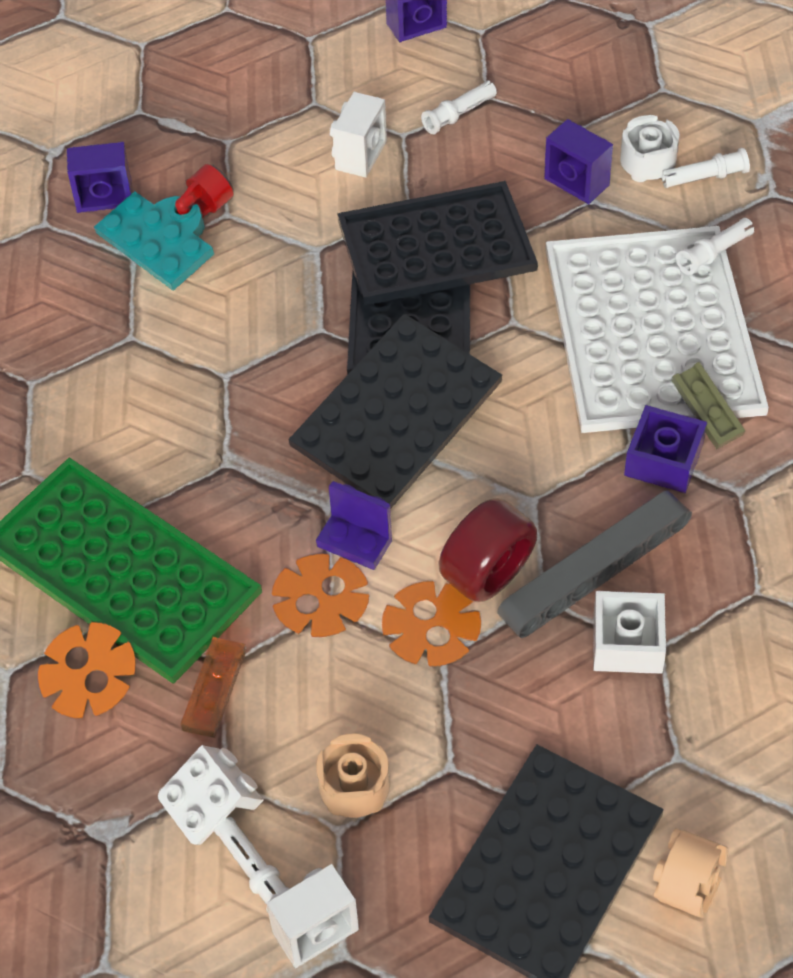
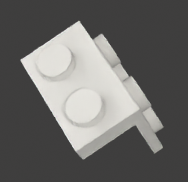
M201 745L158 793L159 801L192 844L201 845L212 834L217 824L225 819L236 807L255 810L263 802L262 797L256 791L257 784L247 774L241 772L236 765L238 762L236 757L226 748L219 749Z

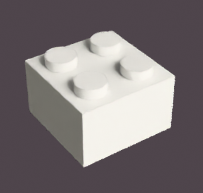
M353 92L349 101L344 102L338 120L333 121L330 129V136L333 137L334 144L332 157L335 158V170L367 178L387 142L385 99Z
M596 591L594 604L593 671L662 674L666 655L665 594Z
M332 864L324 869L317 868L312 870L304 877L302 882L292 888L286 887L277 891L271 897V900L266 903L272 933L295 969L359 930L356 900Z

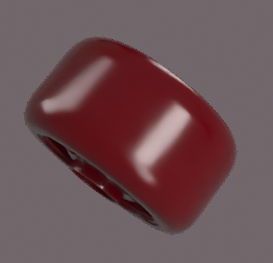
M500 498L486 500L475 507L458 524L448 538L439 557V571L442 577L466 598L475 602L487 601L501 592L523 568L535 547L537 528L527 516L506 500Z

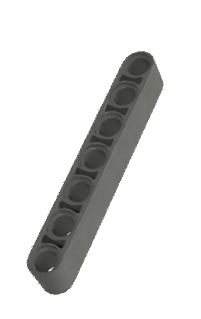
M668 490L663 491L506 598L498 608V615L520 638L529 636L683 529L691 519L692 512Z

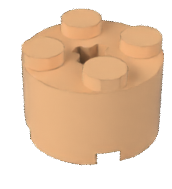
M351 733L334 738L330 741L331 744L324 751L320 752L316 762L319 793L322 801L327 806L329 812L337 816L358 818L380 811L384 806L390 788L388 758L384 749L372 742L371 738L362 734Z
M675 828L668 844V849L671 850L667 860L660 859L654 872L653 880L658 882L654 897L658 898L661 902L702 918L703 912L707 913L720 886L722 878L719 877L720 868L718 864L726 866L728 847L686 830L682 831Z

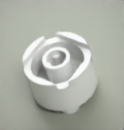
M644 115L632 119L628 122L627 128L623 130L620 162L624 170L631 175L634 181L644 182L646 180L662 178V170L675 168L679 131L671 121L666 119L665 123L657 120L658 116Z

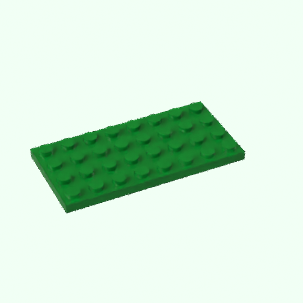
M70 457L0 521V561L89 625L91 622L107 624L119 630L121 635L115 643L120 646L130 642L135 657L172 684L199 659L262 593L259 583Z

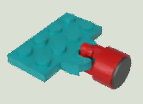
M205 164L186 180L188 189L182 196H172L152 204L134 191L94 226L96 234L174 291L214 255L212 246L199 238L205 228L203 217L209 212L216 213L234 196L233 186L229 179L214 165Z

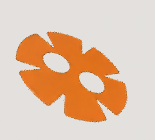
M315 554L296 560L302 576L284 568L275 580L271 593L273 596L290 598L272 606L278 619L287 628L298 634L312 620V637H326L345 631L346 628L339 614L353 622H357L364 614L369 602V594L350 592L368 585L366 577L355 564L340 557L329 571V554ZM330 576L340 577L345 583L344 590L338 595L326 594L322 590V582ZM305 594L314 595L319 600L318 609L310 614L299 612L296 608V601L300 596Z
M433 581L407 586L394 595L395 599L406 609L387 605L383 612V635L403 633L402 636L389 644V647L399 657L413 664L418 663L425 649H427L428 665L430 667L442 666L457 661L469 652V649L457 637L477 641L481 630V618L478 611L459 613L473 601L466 598L448 583L444 585L437 598ZM423 600L432 602L436 606L435 616L429 620L418 619L413 613V607L417 602ZM435 626L446 628L450 634L449 641L443 646L431 645L426 639L429 629Z
M91 622L87 639L84 641L80 626L75 625L63 631L49 644L44 654L59 662V664L40 665L38 683L44 698L63 690L53 703L52 709L71 718H83L87 699H89L95 716L110 710L120 702L130 686L115 678V676L134 675L136 662L130 642L111 650V647L121 635L119 630L107 624ZM75 647L86 649L89 656L86 665L80 669L69 668L65 660L67 653ZM95 670L105 672L108 677L107 686L101 692H89L85 687L87 675Z

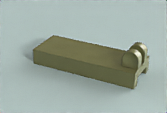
M700 361L694 364L692 368L673 375L672 383L695 418L707 422L705 433L716 450L744 435L745 429Z

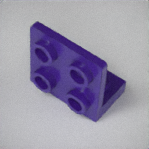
M332 481L329 485L331 517L316 539L317 547L375 570L392 542L390 504L378 496H370L357 491L350 485H342Z

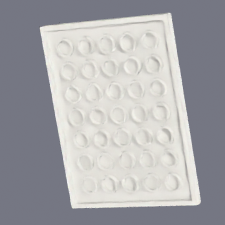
M719 226L546 242L545 250L581 433L637 428L645 405L695 418L671 379L673 375L692 368L699 361L737 418L767 415L769 407L726 249L717 254L714 262L709 265H701L698 267L697 272L692 275L683 273L677 265L676 255L679 251L690 249L701 238L710 239L721 232Z

